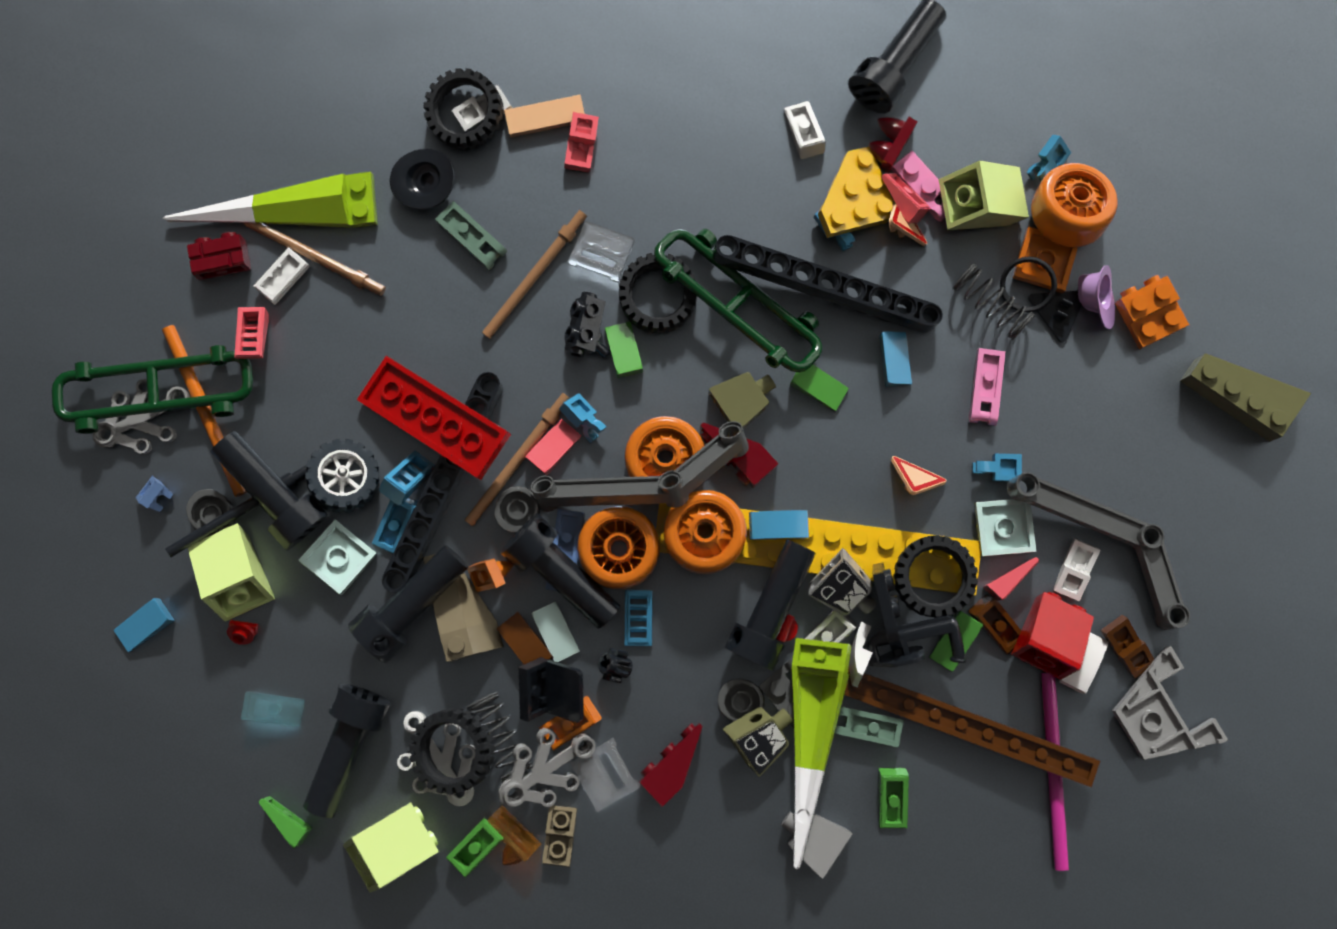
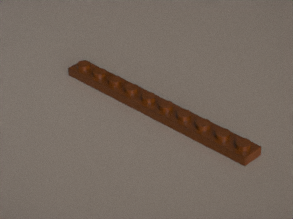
M848 668L849 678L844 693L846 696L1086 786L1092 787L1100 760L866 673L863 674L858 687H855L851 683Z

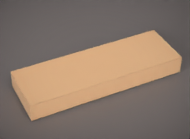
M581 94L504 110L510 138L571 125L573 112L585 114Z

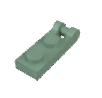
M454 201L435 219L446 232L471 253L487 270H490L495 265L493 262L499 256L503 257L507 253V250ZM488 244L492 249L485 255L481 250Z
M841 706L839 715L847 716L845 727L836 725L834 734L899 748L904 720Z

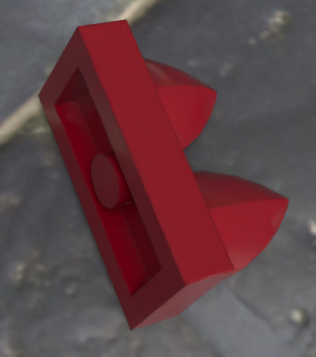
M892 117L877 119L883 133L894 142L879 140L870 142L869 147L875 159L882 163L880 169L888 174L916 127L918 121L911 117H908L906 122Z

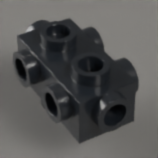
M582 292L581 297L575 299L571 306V322L564 336L566 343L564 349L568 350V354L571 356L582 358L584 355L596 352L604 358L610 351L599 341L601 338L600 326L606 301L598 299L594 293Z

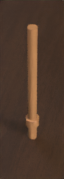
M579 210L568 225H563L558 232L559 236L482 331L484 336L491 339L564 245L573 240L577 235L575 233L576 230L587 218L584 212Z
M244 223L248 228L287 248L289 247L304 257L351 280V283L360 289L366 288L380 296L386 290L385 286L370 279L368 274L360 270L354 271L263 223Z
M562 393L553 406L545 410L541 415L542 420L464 519L471 526L477 522L551 425L554 426L560 417L558 415L561 413L559 408L565 401L570 399L566 394Z

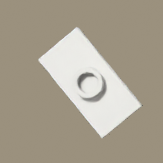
M288 247L253 287L276 305L307 271L310 265Z

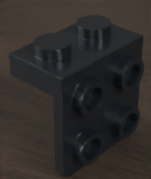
M542 657L518 667L521 720L529 722L545 713L576 723L584 719L583 673L580 669Z

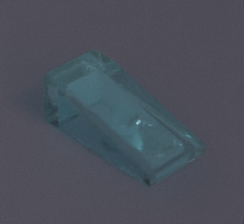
M252 691L246 692L241 719L300 727L305 699Z

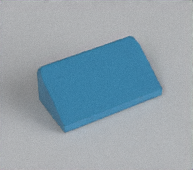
M881 332L879 338L885 387L912 385L906 332Z

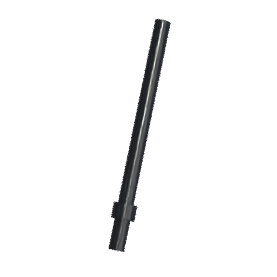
M306 465L292 474L288 472L280 477L290 490L298 486L297 483L306 478ZM251 497L168 546L165 550L170 557H173L256 508L259 504Z

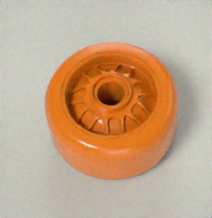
M1080 163L1060 165L1045 175L1032 198L1031 215L1033 222L1043 236L1058 245L1065 247L1089 245L1103 235L1116 214L1118 206L1116 190L1111 181L1102 172L1091 166Z
M662 416L645 421L631 434L625 448L624 457L628 476H661L667 471L676 470L704 447L701 436L690 424L675 417ZM661 451H670L673 454V459L669 463L660 462L657 456Z
M699 490L691 492L688 501L680 507H671L665 519L664 541L670 556L679 566L693 573L713 574L726 569L739 557L746 542L747 527L742 511L733 500L716 491ZM700 525H710L713 529V535L707 539L701 538L697 533Z
M613 506L598 511L587 520L579 534L577 550L580 563L590 578L603 587L622 590L641 584L652 574L659 560L660 542L654 525L644 514L630 507ZM616 542H623L627 545V551L624 555L616 556L612 553V546Z

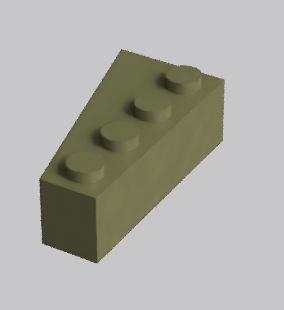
M1206 353L1192 362L1180 382L1269 442L1283 437L1311 395L1310 392Z

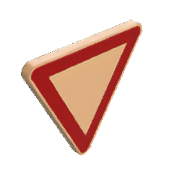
M894 201L889 218L891 233L897 230L899 238L907 235L917 243L925 246L927 241L917 223L908 224Z
M896 456L891 458L892 464L905 484L904 489L911 495H917L945 485L947 481L939 475Z

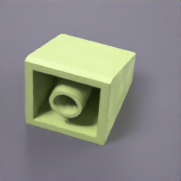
M979 160L938 179L948 230L1009 226L1029 218L1020 167Z
M238 523L225 527L223 530L205 537L188 547L200 597L225 622L275 599L250 537Z
M412 803L407 804L343 844L369 893L383 887L439 852L436 848L438 841L431 831L427 832L422 823L424 821L422 812L417 806L413 807Z

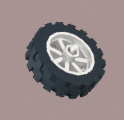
M335 439L329 444L326 442L320 446L318 451L315 450L311 454V459L307 462L305 473L307 488L313 499L320 503L322 508L326 510L328 508L332 509V512L340 513V511H346V513L353 512V509H361L365 506L366 502H370L373 499L374 493L379 486L378 462L374 459V454L370 450L365 449V445L358 442L356 444L350 439H345V441ZM338 459H348L349 461L344 466L340 465ZM334 462L336 471L325 469V467L329 463ZM353 462H356L361 467V470L349 472ZM322 474L335 478L324 484ZM363 475L360 485L350 479L351 477ZM338 484L340 486V493L329 489ZM348 484L355 489L344 493V486Z

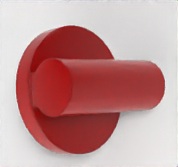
M787 615L776 640L785 643L796 636L798 625L794 616Z
M230 620L227 636L235 644H249L258 633L259 624Z

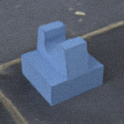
M151 476L136 496L138 503L147 509L151 508L160 512L163 506L156 502L157 497L164 495L170 499L173 494L160 480Z

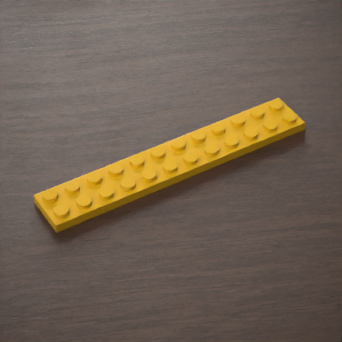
M661 503L658 509L656 531L659 536L660 553L669 554L664 541V523L671 507L667 506L666 503ZM740 509L745 518L747 536L744 548L734 563L773 568L785 541L790 540L816 553L807 573L818 574L843 548L868 575L871 582H874L873 564L884 562L885 570L891 569L893 577L895 564L903 550L912 542L933 535L808 518L809 538L750 540L749 512L758 511ZM702 524L698 527L697 533L701 538L707 539L713 535V529L710 525ZM950 537L952 540L960 542L961 546L969 550V555L973 556L975 560L974 565L978 570V578L981 556L980 541ZM929 550L922 552L914 559L910 566L909 581L913 588L957 593L961 586L962 573L960 566L951 555L944 551ZM976 585V587H975L976 591H975L974 596H976V593H977V585Z

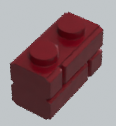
M235 232L223 233L221 238L213 240L208 237L198 238L194 244L187 245L191 273L199 281L251 270L246 240Z

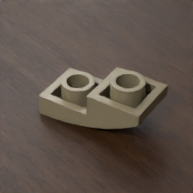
M555 805L549 807L542 864L570 868L577 808Z

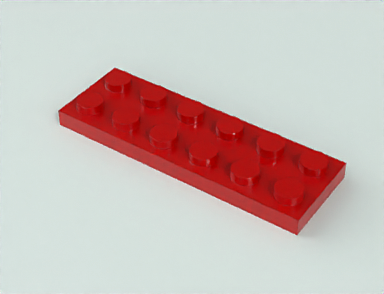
M385 356L357 398V401L480 480L483 479L511 436L505 429L388 356Z

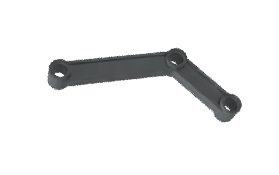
M730 421L719 428V434L676 470L667 471L661 476L553 480L550 476H540L532 482L530 488L540 509L546 512L553 511L558 507L661 503L677 508L688 501L689 494L732 458L741 457L746 454L749 445L742 425L737 421Z
M1022 473L1009 480L1007 492L1012 499L1026 502L1132 546L1136 550L1152 599L1157 625L1164 630L1187 626L1190 621V612L1183 603L1164 545L1165 535L1161 527L1155 524H1148L1037 478L1033 473ZM1020 481H1023L1026 484V493L1020 489ZM1145 532L1149 535V543L1144 539ZM1171 611H1172V612L1174 613V615H1175V621H1174V623H1173V622L1171 621V619H1170V612H1171Z

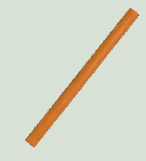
M175 325L164 327L162 332L173 357L188 356ZM179 368L190 396H205L194 368ZM210 406L196 407L211 444L214 447L224 438L216 418L212 416ZM221 464L234 496L238 497L247 493Z

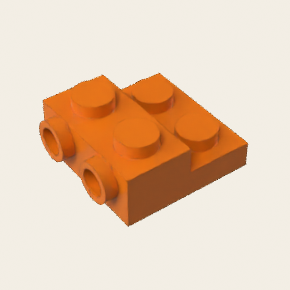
M1159 275L1149 278L1143 282L1145 287L1139 290L1133 286L1120 293L1122 298L1115 303L1139 350L1190 325L1177 303L1180 297L1168 275L1161 279Z

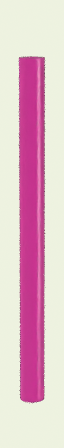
M1041 673L1046 741L1060 745L1056 679L1048 673ZM1048 771L1054 868L1058 871L1069 870L1063 778Z

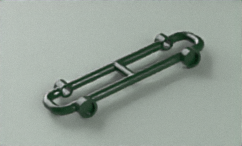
M702 229L694 236L686 230H673L658 242L654 250V257L656 262L664 269L662 271L663 279L670 284L678 280L768 354L765 357V361L770 367L778 368L781 364L789 371L805 372L820 357L822 343L820 338L814 333L819 327L818 318L808 311L795 318L739 271L716 263L713 259L712 248L716 245L717 238L713 232L708 229ZM675 241H685L742 287L726 306L687 275L680 263L676 261L671 262L665 256V251ZM750 295L811 344L812 350L801 362H795L790 359L783 347L774 346L734 313Z
M223 345L211 346L210 354L92 368V363L77 362L75 363V370L63 372L54 380L51 390L52 407L55 415L60 420L75 422V432L79 434L98 432V419L211 406V413L214 417H229L234 415L233 403L243 401L250 395L253 389L252 365L249 359H236L234 357L235 351H227L226 346ZM227 362H237L241 366L242 387L236 392L159 401L157 371L209 364L225 365ZM146 372L148 403L68 412L64 408L63 388L70 381L88 382L94 378Z

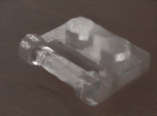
M585 221L574 250L569 257L568 264L574 267L579 265L609 276L610 280L618 283L634 244V238ZM583 250L615 261L616 264L612 267L582 256Z
M614 738L595 748L594 753L590 757L585 759L579 757L570 763L597 812L641 787L637 779H633L615 747L617 743ZM605 752L624 784L620 789L616 788L599 757Z

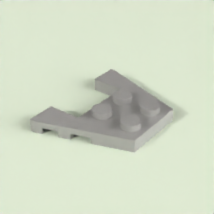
M1171 646L1165 647L1112 710L1138 755L1144 760L1228 741L1215 718H1210L1189 731L1168 697L1161 682L1184 668Z

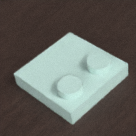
M1014 499L974 503L978 541H980V557L1036 552L1030 504Z
M334 520L302 555L299 562L342 596L373 561L377 553L337 520Z

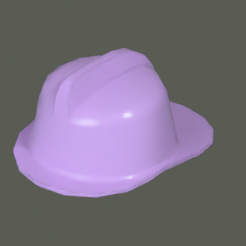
M1105 265L1099 273L1079 276L1078 297L1081 304L1087 310L1100 314L1101 321L1106 329H1111L1115 321V303L1112 292L1111 270L1108 265Z

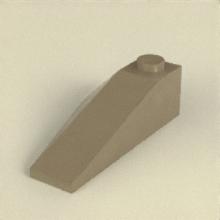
M435 554L430 555V556H427V557H423L424 565H425ZM464 572L433 603L439 635L447 662H454L504 647L501 634L496 629L498 628L497 620Z

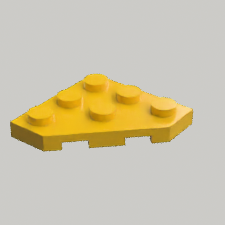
M869 146L848 151L843 157L841 166L832 181L826 199L818 212V217L827 238L889 222L894 202L881 177V170Z

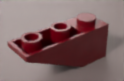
M704 422L700 425V430L702 431L700 436L706 444L719 434V428ZM747 439L749 445L747 453L741 457L732 458L725 465L729 466L731 464L738 471L735 475L744 486L749 484L754 488L774 471L779 463L760 443Z
M691 723L680 734L683 739L676 746L671 742L660 753L663 758L656 765L650 762L640 772L643 778L640 779L639 783L662 807L684 785L703 727L700 723L696 726Z

